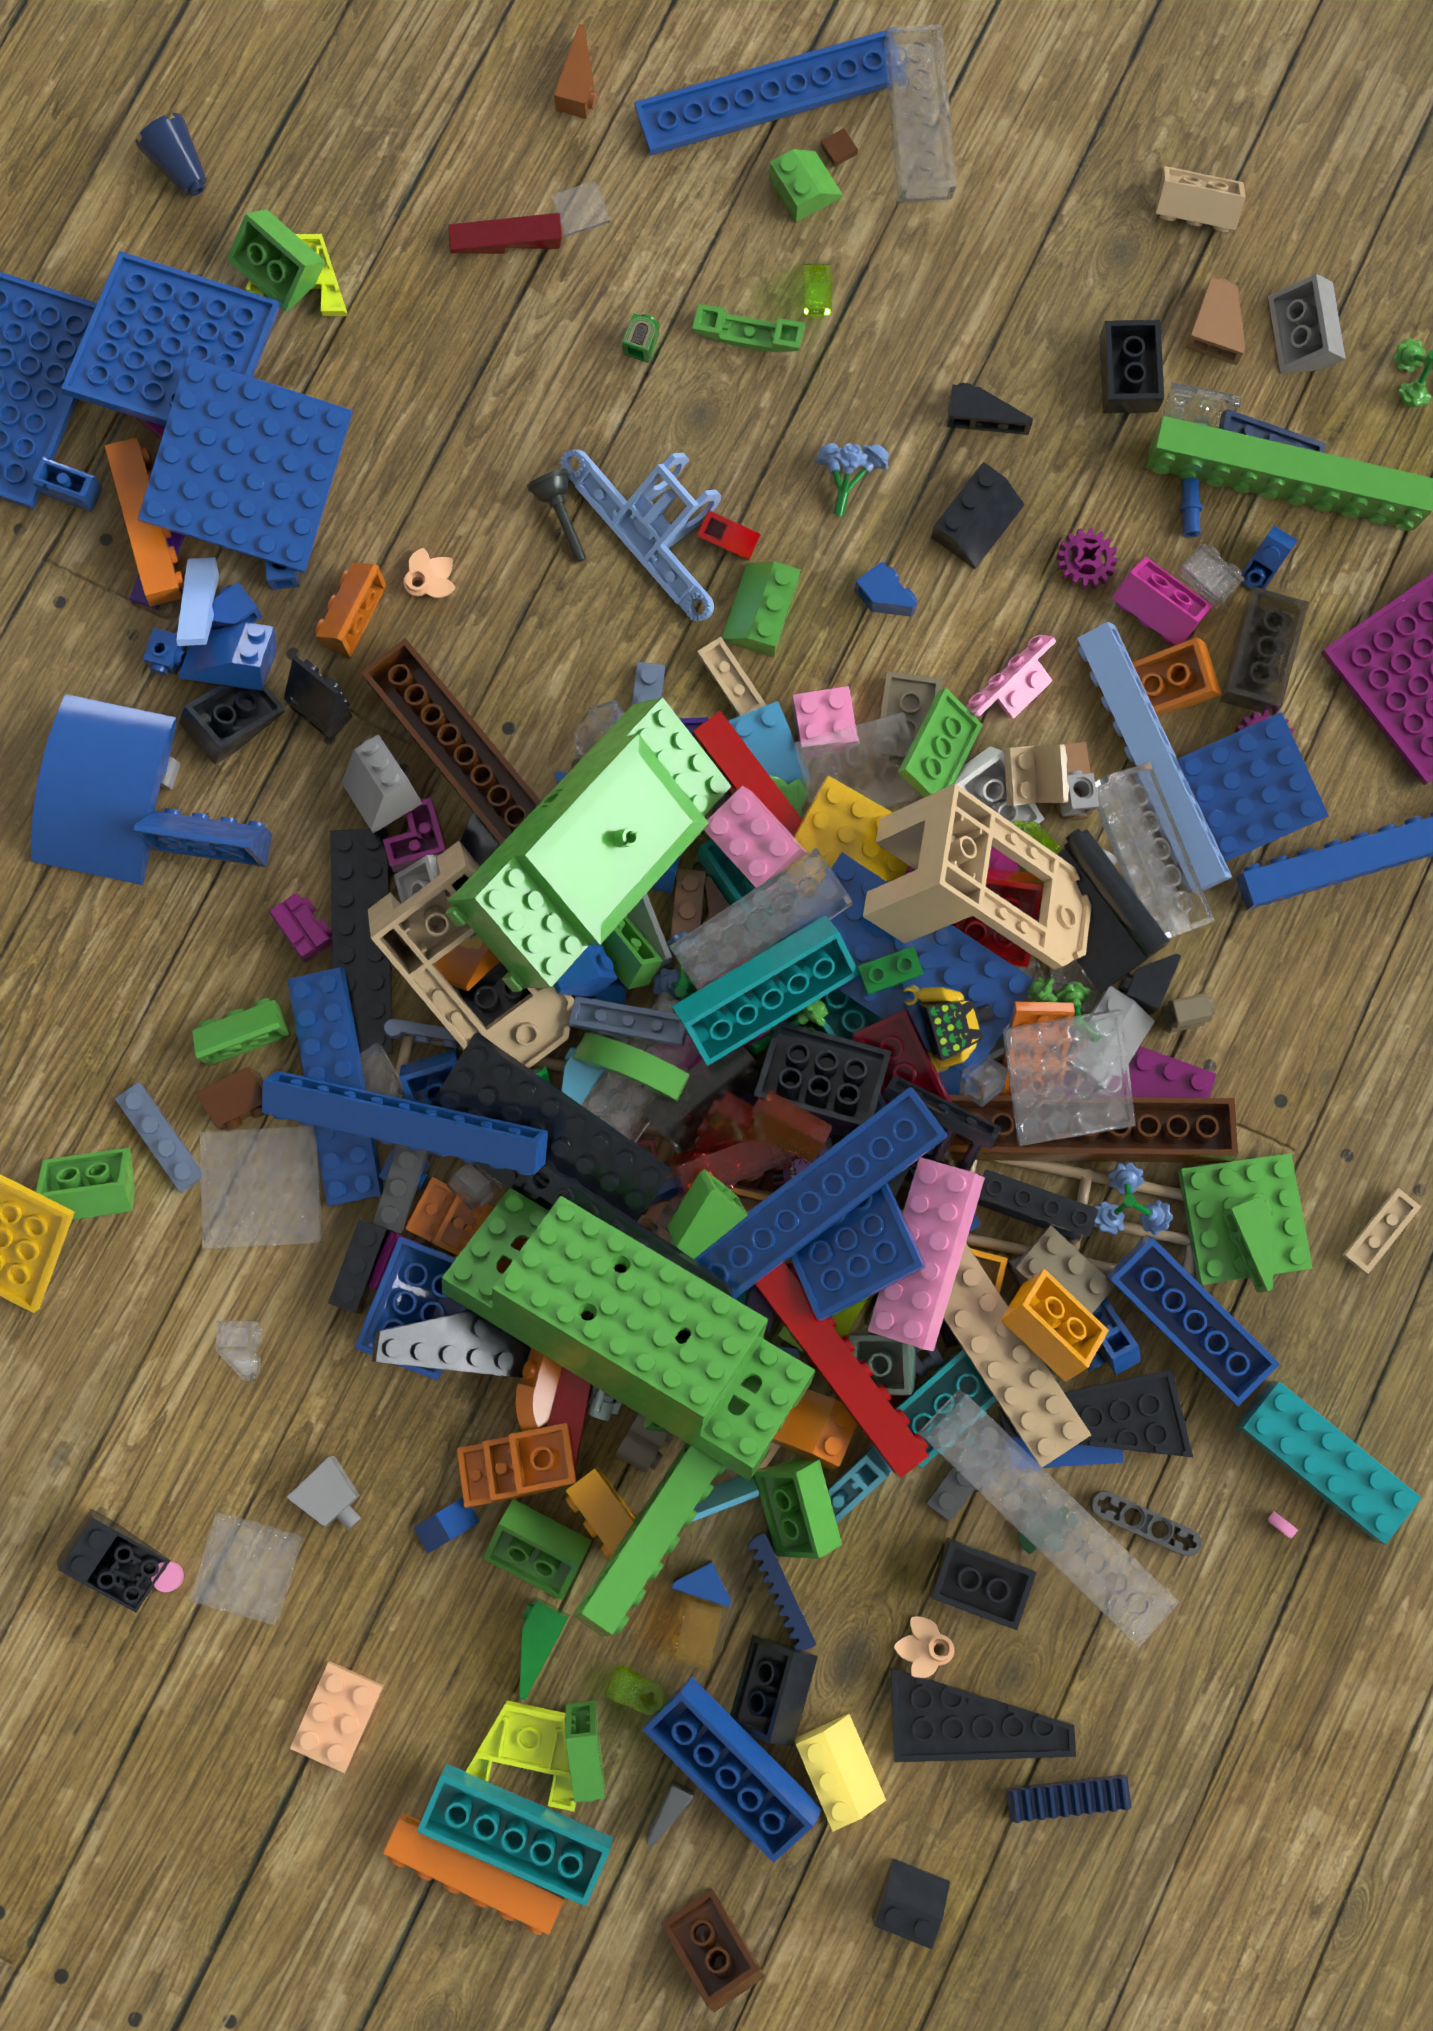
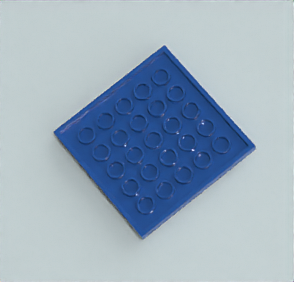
M119 251L61 387L62 394L166 426L186 356L253 377L279 313L280 301Z
M186 356L138 520L306 573L353 410Z

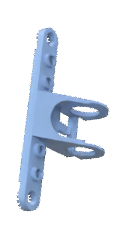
M575 449L565 452L564 456L561 457L562 461H560V464H562L561 469L568 470V478L575 484L576 489L674 602L680 605L691 620L702 621L708 619L714 611L712 598L669 548L704 521L708 510L714 511L721 501V494L717 490H707L695 501L676 479L685 464L689 462V458L685 453H674L669 456L664 464H658L627 501L584 451ZM573 456L577 457L580 462V467L577 471H574L571 467ZM674 465H677V467H676V469L673 471V473H671V472L668 470L669 468L673 467ZM660 477L664 479L663 482L654 486ZM667 485L687 505L672 524L663 515L668 506L677 497L671 489L665 492L655 504L651 502L666 490ZM709 502L706 508L697 517L687 522L690 516L699 507ZM697 599L702 600V603H704L705 611L702 614H698L694 608V603Z

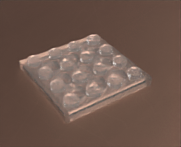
M1120 1009L1003 1028L1017 1140L1020 1146L1136 1126L1123 1016Z
M317 1126L200 1132L203 1249L322 1243Z

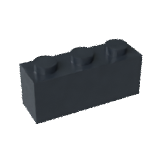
M360 1219L358 1220L328 1304L354 1313H362L371 1288L368 1287V1283L391 1230Z

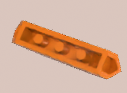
M532 1347L529 1359L523 1367L522 1384L518 1383L516 1390V1414L522 1432L538 1429L548 1422L562 1370L561 1365Z

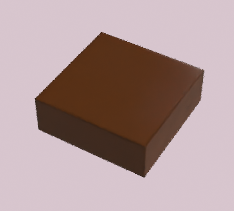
M844 128L821 140V147L834 167L858 154L857 147Z

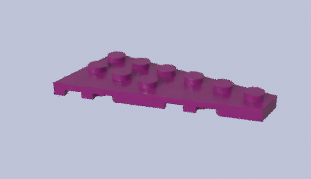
M1069 1030L1071 1041L1068 1049L1079 1033L1077 1030ZM1139 1046L1110 1094L1066 1068L1058 1096L1209 1098L1217 1074Z

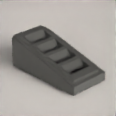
M675 1781L670 1782L647 1833V1845L653 1847L690 1803L694 1796L693 1790Z

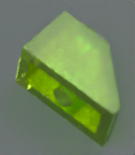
M804 264L803 309L804 314H809L810 317L822 318L825 315H831L833 287L831 264Z

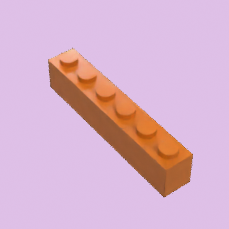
M138 437L105 445L107 457L148 604L151 607L182 599L180 588H184V580L181 571H175L173 563H177L178 558L174 546L169 547L166 539L171 537L170 531L138 520L152 471L148 472L146 465L151 463L147 447L141 448Z
M405 1813L401 1815L383 1852L384 1855L389 1856V1862L399 1867L407 1865L415 1869V1874L422 1879L431 1881L433 1878L443 1883V1888L454 1894L462 1892L470 1896V1901L480 1907L486 1908L489 1905L497 1909L498 1915L509 1921L517 1919L525 1923L526 1929L535 1934L541 1935L544 1932L549 1935L565 1897L417 1832L421 1821Z

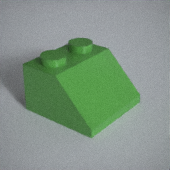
M793 149L770 161L769 180L795 222L843 197V194L816 151Z

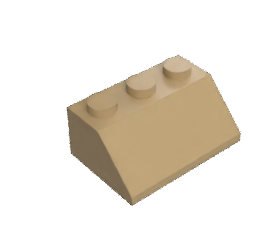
M1164 166L1156 202V214H1160V218L1168 221H1175L1176 218L1187 220L1186 223L1193 226H1202V224L1213 225L1215 230L1221 232H1228L1229 229L1236 230L1246 199L1244 182Z

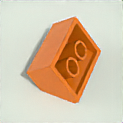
M352 563L350 569L343 572L340 579L341 587L337 595L333 594L327 607L329 611L325 619H320L316 626L315 634H317L316 638L321 646L350 659L387 586L379 566L375 564Z

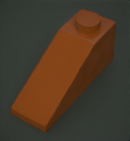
M579 24L558 82L554 99L557 111L587 119L589 110H594L598 94L594 92L585 27Z

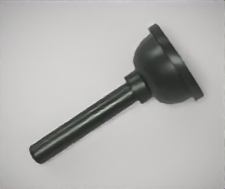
M558 469L536 478L527 485V489L539 501L548 502L550 508H554L575 560L583 562L586 559V555L564 505L566 501L563 495L568 490L567 477L569 472L567 469Z

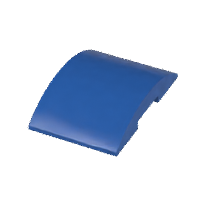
M65 694L54 719L39 772L32 817L31 861L143 885L151 846L133 829L137 822L155 811L162 774H166L177 718Z

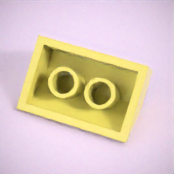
M850 1714L796 1737L797 1749L832 1832L862 1819L886 1801Z

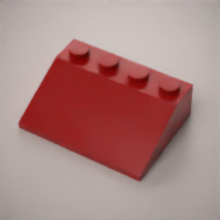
M988 868L986 887L1037 921L1043 894V881L1033 874ZM971 916L951 924L1011 965L1029 967L1030 953L976 917Z

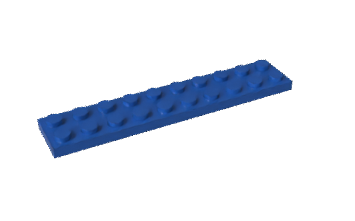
M888 29L634 102V108L651 156L906 83L907 74L892 31Z
M909 1087L747 1213V1217L694 1260L713 1271V1274L722 1280H726L733 1289L732 1298L736 1299L946 1139L948 1135L915 1090Z

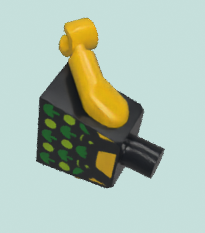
M915 985L908 986L903 990L904 992L911 991L915 995L914 1000L907 999L904 1001L905 1004L913 1005L918 1000L923 1002L918 1004L932 1051L929 1055L936 1070H938L939 1066L946 1068L965 1062L975 1050L977 1042L983 1039L980 1024L994 1019L989 1004L975 1008L972 999L964 997L959 991L944 987H927L920 990Z

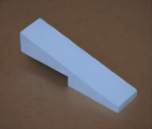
M216 557L187 559L176 638L178 646L207 644L214 617L212 603L219 581Z

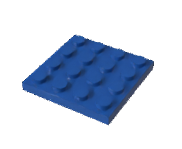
M1282 712L1177 759L1225 862L1329 817Z
M888 1183L790 1257L818 1321H823L926 1267Z

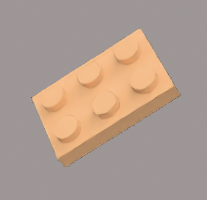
M329 1661L290 1749L345 1774L384 1685Z

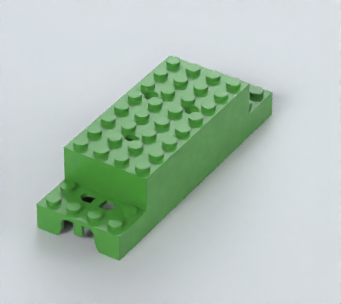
M509 1188L442 1277V1293L748 1481L751 1480L766 1456L775 1434L783 1427L792 1407H797L809 1388L815 1373V1369L763 1339L768 1322L766 1317L562 1196L559 1197L551 1210L548 1211L512 1188ZM518 1238L528 1239L520 1252L511 1247ZM505 1258L511 1264L501 1274L496 1267L500 1260ZM620 1265L627 1270L624 1273H618L615 1271V1266ZM585 1311L591 1312L593 1319L589 1321L583 1320L581 1318L582 1313ZM681 1330H687L691 1334L684 1344L678 1343L675 1339ZM755 1376L761 1381V1388L757 1394L741 1386L747 1377ZM733 1397L748 1405V1408L742 1415H733L728 1410V1404Z

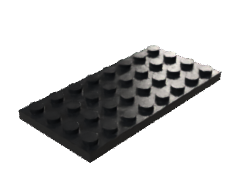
M478 1032L472 1036L430 1104L548 1131L545 1163L551 1165L560 1173L566 1174L635 1221L640 1219L673 1171L662 1161ZM474 1162L475 1165L506 1187L512 1188L548 1211L554 1206L529 1188L527 1175L518 1174L515 1170L507 1168L494 1169L489 1164ZM537 1172L535 1179H537L539 1185L547 1186L549 1184L548 1176L543 1172Z

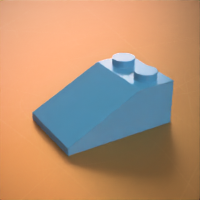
M778 701L729 721L769 776L779 777L787 785L794 780L800 779L805 788L810 786L790 728Z

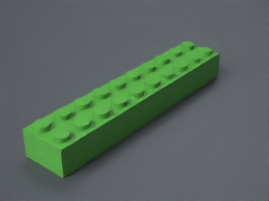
M1163 416L1152 436L1145 468L1152 469L1157 474L1171 473L1179 475L1183 480L1197 478L1213 487L1227 486L1239 493L1253 492L1260 494L1265 499L1279 498L1287 500L1289 504L1295 506L1309 505L1321 512L1335 511L1342 513V516L1347 518L1360 517L1369 519V522L1381 525L1386 523L1395 525L1397 529L1403 531L1415 530L1433 511V478Z
M749 1376L743 1381L741 1386L757 1394L761 1388V1381L755 1376ZM734 1397L728 1404V1410L733 1415H742L748 1408V1405ZM685 1443L572 1616L601 1637L611 1636L615 1633L619 1634L629 1620V1617L626 1616L629 1608H632L633 1605L636 1607L646 1593V1590L643 1589L644 1585L650 1579L654 1580L664 1564L660 1560L667 1553H671L680 1541V1537L677 1536L678 1532L684 1526L688 1527L697 1514V1511L694 1510L696 1504H699L701 1500L704 1502L714 1488L710 1484L717 1475L721 1476L727 1467L690 1444Z

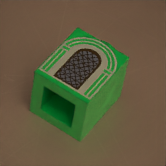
M633 313L622 341L623 355L649 363L660 335L659 321H656L650 315Z

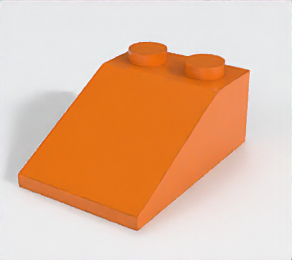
M1197 637L1132 662L1156 715L1194 706L1222 695L1206 642Z
M807 1389L797 1407H792L783 1427L775 1434L772 1442L805 1459H820L822 1467L833 1470L840 1467L857 1423L840 1401Z

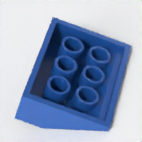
M165 808L164 812L153 811L137 822L133 829L156 851L262 867L267 865L272 833L265 827V824L260 822L248 821V825L239 824L237 820L229 817H220V820L209 819L208 815L202 813H192V816L181 815V812L169 808Z
M399 1236L354 1348L373 1355L377 1330L466 1311L468 1308L442 1293V1277L456 1258ZM399 1365L437 1381L440 1379L443 1369Z

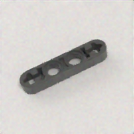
M1103 1490L1096 1492L1090 1500L1091 1510L1098 1517L1179 1554L1192 1556L1198 1553L1201 1548V1538L1194 1530L1118 1495ZM1108 1496V1503L1119 1507L1120 1501L1123 1502V1505L1118 1510L1117 1520L1113 1519L1116 1513L1111 1510L1105 1509L1103 1513L1100 1512L1101 1506L1097 1504L1099 1499L1104 1500ZM1130 1508L1136 1509L1140 1515L1138 1523L1132 1526L1124 1521V1513ZM1156 1521H1163L1167 1526V1533L1162 1538H1156L1152 1534L1151 1528ZM1174 1527L1178 1528L1175 1531L1177 1535L1187 1537L1188 1534L1191 1535L1190 1540L1194 1542L1192 1547L1187 1546L1183 1550V1544L1172 1539L1171 1545L1168 1544L1173 1536Z

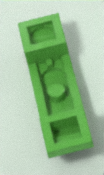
M698 304L692 330L707 338L742 348L770 352H793L800 350L805 323L778 318L777 323L726 314L725 308Z
M585 1033L573 1056V1059L598 1070L603 1068L649 1087L652 1092L676 1102L690 1077L685 1071L647 1052L592 1033Z

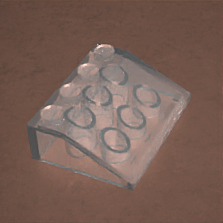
M904 712L795 742L794 747L808 806L810 807L826 776L836 779L886 809L923 799L924 797L898 773L913 743Z

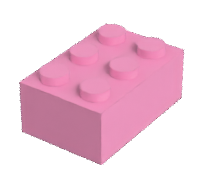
M744 786L736 791L707 820L709 824L704 828V831L758 890L765 893L808 854L757 796Z

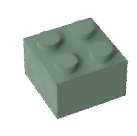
M858 1329L849 1335V1340L855 1347V1350L852 1352L859 1362L863 1359L874 1373L870 1377L877 1386L882 1384L890 1395H911L916 1390L915 1346L868 1332V1329Z

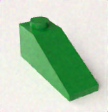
M538 1598L535 1604L529 1602L521 1617L526 1622L522 1628L519 1698L524 1701L570 1616L568 1613Z

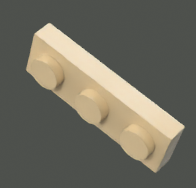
M722 637L697 651V655L738 716L766 706V703Z
M1396 1188L1342 1256L1361 1272L1369 1274L1420 1210L1421 1206L1402 1190Z

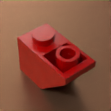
M708 510L697 536L750 560L761 534Z

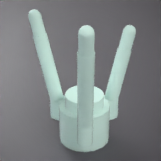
M592 1385V1392L588 1402L590 1406L587 1413L595 1418L609 1421L612 1413L618 1415L622 1403L618 1400L613 1402V1397Z

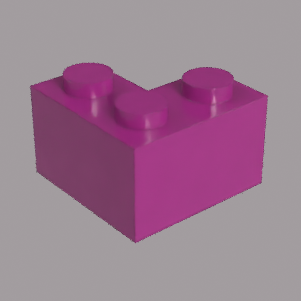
M431 797L422 799L421 805L406 813L411 832L383 839L390 867L395 874L426 855H438L447 850L436 807Z

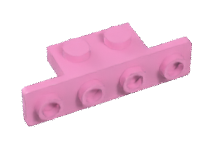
M1048 635L1033 637L1027 643L1028 647L1012 657L1008 662V666L988 681V686L969 699V704L966 708L973 716L979 717L996 701L1008 718L1014 719L1053 681L1038 659L1056 642L1055 638Z

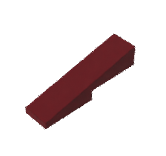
M560 213L448 225L450 253L504 254L505 248L559 249L562 241Z

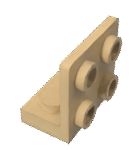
M1064 744L1004 748L1007 806L1068 802L1069 784L1066 766L1068 758Z

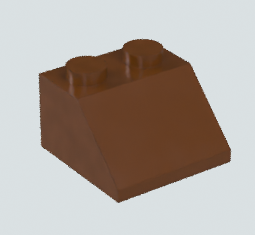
M249 1066L195 1092L214 1125L221 1130L226 1128V1131H231L240 1127L243 1124L242 1120L250 1116L258 1118L265 1115V1113H262L263 1078L260 1073Z

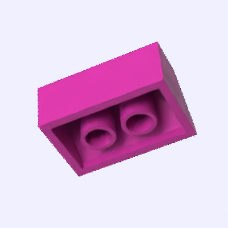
M1145 557L1130 571L1112 597L1120 609L1134 614L1139 618L1143 626L1149 629L1153 628L1170 645H1178L1185 642L1213 606L1148 557Z

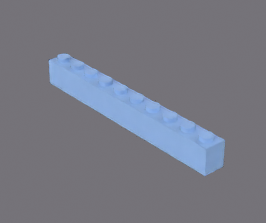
M1106 622L1078 637L1077 639L1081 645L1078 647V651L1082 659L1090 664L1092 671L1089 674L1096 687L1100 686L1104 696L1101 697L1105 709L1108 712L1111 711L1115 718L1113 727L1119 737L1123 736L1127 744L1124 747L1125 753L1131 762H1135L1139 770L1136 772L1139 783L1143 788L1147 787L1150 797H1148L1149 805L1155 813L1158 812L1162 820L1159 824L1161 831L1166 838L1170 837L1174 848L1171 851L1178 864L1182 863L1186 873L1183 874L1187 886L1189 889H1194L1195 892H1203L1233 878L1115 625Z

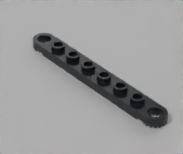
M545 1163L538 1171L548 1176L549 1184L547 1186L539 1185V1182L535 1179L536 1174L527 1175L529 1188L552 1205L556 1203L560 1196L566 1198L713 1287L721 1289L730 1297L733 1296V1289L726 1280H722L713 1274V1271L566 1174L560 1173L551 1165Z

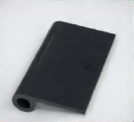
M1078 828L1065 838L1067 840V843L1064 845L1065 848L1056 855L1076 868L1080 878L1076 881L1082 896L1087 894L1092 905L1086 955L1076 959V961L1098 991L1102 993L1109 986H1112L1170 943V940L1088 829L1081 831Z

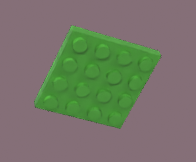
M1291 1153L1178 1170L1196 1277L1200 1285L1250 1278L1221 1211L1261 1195L1264 1200L1269 1202L1273 1210V1274L1313 1269Z

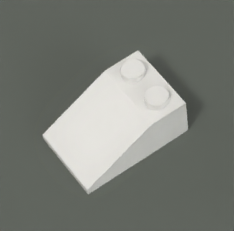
M990 746L962 767L955 783L1025 833L1044 820L1035 803L1007 806L1005 760L1002 750Z

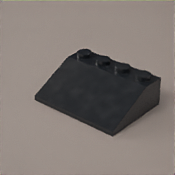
M782 1021L775 1026L754 1093L752 1112L846 1137L875 1114L892 1051Z

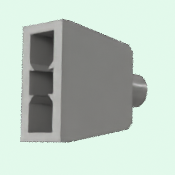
M335 1456L328 1457L287 1496L290 1501L325 1527L337 1518L347 1530H350L361 1519L350 1506L360 1495Z

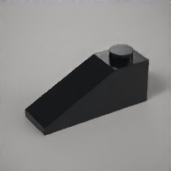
M969 383L952 384L949 395L947 427L1029 435L1033 423V418L981 387H974Z

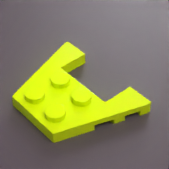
M295 234L326 261L316 284L311 288L321 289L322 316H347V310L322 234ZM249 280L246 291L266 297V294Z
M507 1700L465 1772L489 1782L492 1763L497 1762L552 1774L554 1777L548 1806L574 1812L576 1802H574L565 1742L566 1713Z

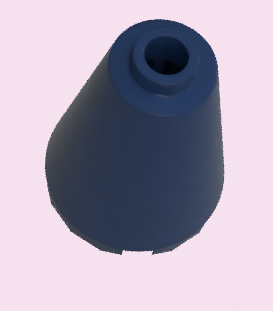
M176 112L172 113L175 118L167 119L165 115L161 116L142 129L140 132L142 139L139 141L136 138L135 143L138 149L185 195L191 194L196 196L204 191L207 178L186 122L182 115Z

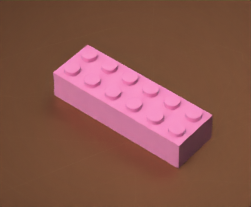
M919 1158L902 1215L926 1267L879 1291L868 1332L924 1350L934 1351L985 1177L953 1166Z

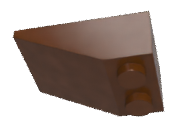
M712 1888L661 1923L706 2006L714 2013L766 1977Z

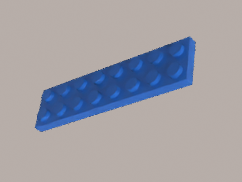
M338 967L287 979L304 1077L366 1090L345 968ZM313 1125L327 1207L382 1196L384 1185L382 1178L378 1177L381 1169L375 1138H358L353 1136V1133L344 1131L332 1132L328 1131L326 1127Z

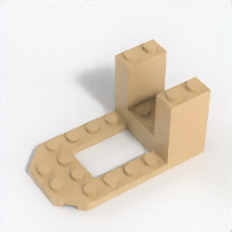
M956 783L880 818L876 843L914 868L915 871L868 891L863 912L865 919L905 944L974 916L1054 970L1086 955L1092 905L1087 894L1082 896L1076 881L1080 878L1076 868ZM991 846L1044 882L1039 922L986 887Z
M458 840L436 857L440 872L437 878L402 904L390 892L368 909L370 936L463 1049L466 1048L472 1036L478 1032L530 1068L568 1040L570 1031L569 1020L574 998L572 995L558 994L554 986L551 988H527L531 992L529 995L485 1027L435 967L434 963L475 933L467 922L464 926H455L445 914L452 906L448 900L480 867Z

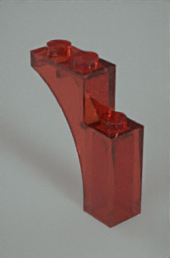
M771 1090L764 1100L758 1098L754 1106L727 1091L721 1101L715 1099L707 1113L711 1118L708 1120L704 1117L696 1130L700 1137L695 1147L706 1152L715 1146L728 1142H760L790 1151L812 1163L825 1145L833 1126Z

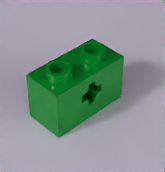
M914 946L857 967L860 974L858 976L866 997L924 975Z

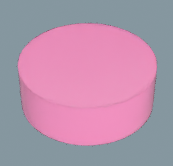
M1275 1511L1268 1518V1522L1288 1538H1293L1298 1531L1296 1527Z
M170 1561L155 1582L154 1587L161 1592H170L179 1588L184 1579L181 1566L176 1562ZM162 1562V1563H159V1564H158V1566H159L158 1573H159L160 1569L162 1568V1566L164 1565L165 1562ZM156 1574L155 1576L151 1577L152 1582H153V1580L155 1579V1577L157 1576V1574Z

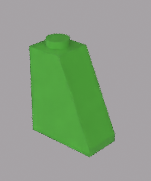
M703 1169L667 1226L672 1237L670 1243L691 1258L695 1259L748 1216L738 1195Z
M596 1700L566 1704L565 1742L574 1802H593L597 1799H605V1779Z

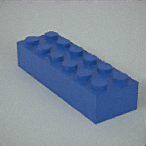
M1145 1235L1106 1275L1115 1287L1237 1406L1280 1365L1153 1237Z
M692 1676L653 1713L642 1729L773 1863L814 1827L822 1807Z

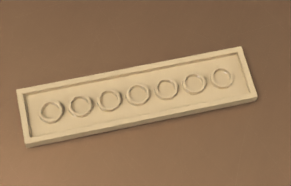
M966 1243L943 1319L1038 1466L1043 1468L1091 1436V1434L1044 1361L1001 1321L1008 1306Z

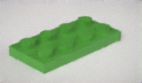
M947 688L939 690L898 773L924 798L955 784L983 724Z

